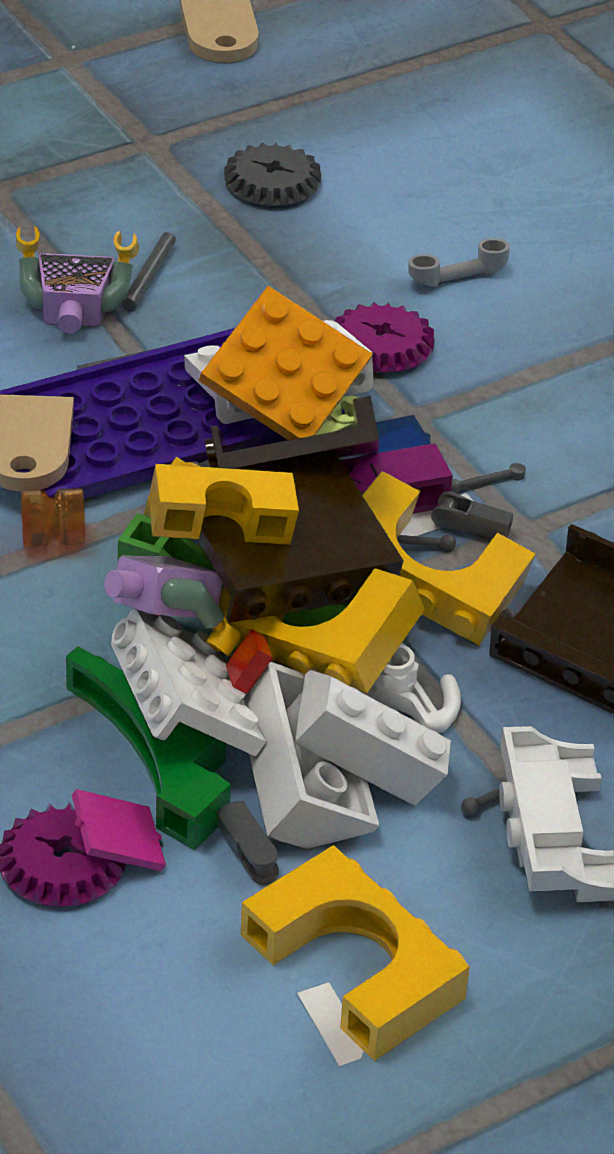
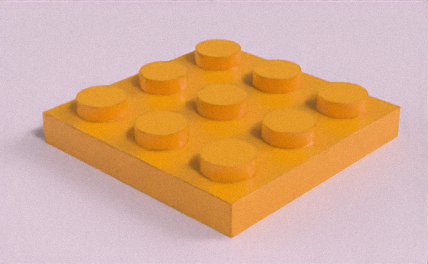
M268 285L201 372L198 381L287 440L313 436L318 433L367 366L373 354Z

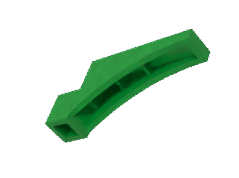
M77 646L66 656V689L93 706L112 722L130 742L143 762L155 788L156 829L195 851L218 828L217 812L223 806L230 803L231 783L215 773L226 762V743L181 722H178L165 740L154 737L124 672L109 664L102 657L95 656Z

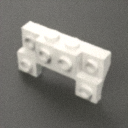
M532 726L503 727L500 749L507 782L500 783V807L502 811H509L510 818L507 819L506 826L507 842L509 847H516L520 867H525L529 891L574 890L576 902L614 901V850H592L581 847L583 827L575 792L600 791L602 778L601 774L597 773L593 757L594 744H574L554 740L541 734Z

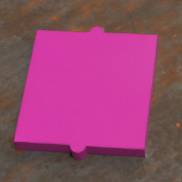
M79 789L74 791L71 796L77 815L75 825L80 828L87 855L156 871L163 870L166 863L159 842L162 836L156 832L149 806Z

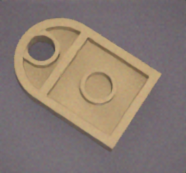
M180 0V13L188 46L196 56L212 62L232 63L245 60L257 51L259 32L250 0Z
M0 394V487L21 492L36 491L55 484L65 475L69 463L74 397ZM19 469L31 470L30 472L26 473L16 472V470Z

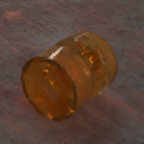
M83 488L58 489L54 497H49L45 490L20 491L23 547L48 546L52 538H56L61 546L85 544Z

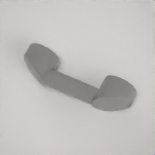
M485 239L478 245V259L440 267L439 259L433 255H415L408 261V273L416 281L432 287H438L439 283L472 275L493 274L501 270L508 262L510 246L507 241L502 239Z

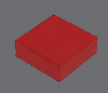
M253 629L249 631L226 664L232 686L245 694L250 692L272 660L265 636Z

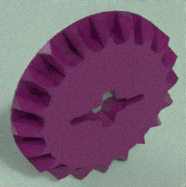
M373 302L369 307L358 304L355 310L346 309L343 316H338L335 319V322L372 351L373 371L398 372L411 369L428 359L434 349V329L429 327L428 319L420 318L418 311L407 312L403 305L396 308L391 307L390 303H387L385 306H379Z
M70 802L65 809H55L49 803L44 812L40 813L31 809L26 819L15 818L12 829L4 830L3 840L0 844V873L8 886L23 898L47 906H75L101 897L120 880L126 863L86 854L80 828L75 825L77 820L76 811ZM63 847L71 848V853L65 852L62 857L54 855V851H61Z

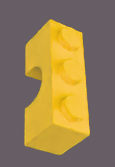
M155 464L149 493L153 536L199 539L203 518L221 515L235 520L242 527L245 542L291 544L299 512L293 473Z

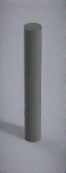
M165 232L161 235L130 286L127 298L121 303L125 310L134 311L176 242L173 234Z

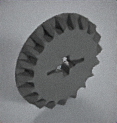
M261 143L259 147L248 145L245 151H236L233 157L228 158L227 165L224 166V180L227 187L238 197L260 205L283 206L304 201L317 192L321 184L322 173L320 171V164L315 162L314 156L305 155L304 149L293 150L291 145L285 147L278 146L277 143L272 146Z

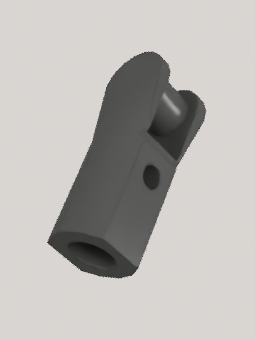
M445 491L440 495L438 499L439 506H436L431 513L432 521L441 528L465 531L492 540L497 533L507 538L514 516L511 512L474 502L451 491Z
M235 801L223 806L217 812L219 829L236 855L240 857L250 878L257 884H271L279 875V868L276 863L278 859L276 847L264 834L263 829L244 801Z

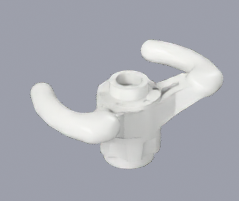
M401 644L368 693L360 692L389 708L411 715L417 723L430 730L443 733L455 721L461 706V692L457 681L453 675L446 674L442 676L440 687L443 692L442 709L437 711L417 681L418 663L414 661L413 651Z

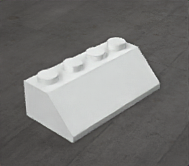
M270 662L250 692H247L244 697L249 710L257 716V725L266 740V743L256 757L249 754L267 837L310 849L374 832L379 827V822L368 781L294 743L305 674Z

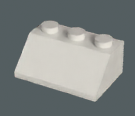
M309 670L305 674L294 743L414 806L447 776L451 740L329 675Z

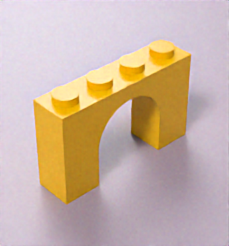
M382 471L362 496L404 560L399 576L414 581L425 609L421 615L480 646L491 631V625L502 611L508 607L525 583L536 553L497 533L480 557L466 568L443 571L418 563L406 554L400 546L397 537L410 522L420 491Z
M375 568L350 604L339 615L327 622L314 626L297 627L282 622L285 613L254 620L228 623L226 616L231 597L225 587L220 593L219 608L224 614L222 621L231 625L241 635L240 641L233 650L240 646L249 631L253 629L265 636L272 655L271 662L276 661L304 674L309 670L326 674L366 693L371 689L425 610L413 580Z
M334 845L242 902L240 935L272 965H275L310 941L330 933L346 932L362 935L375 941L386 950L392 961L383 970L345 994L342 999L340 1029L374 1061L466 999L470 966L466 963L464 957L457 950L445 945L432 933L429 926L422 919L415 918L400 905L391 891L381 888L364 873L356 860L346 857Z

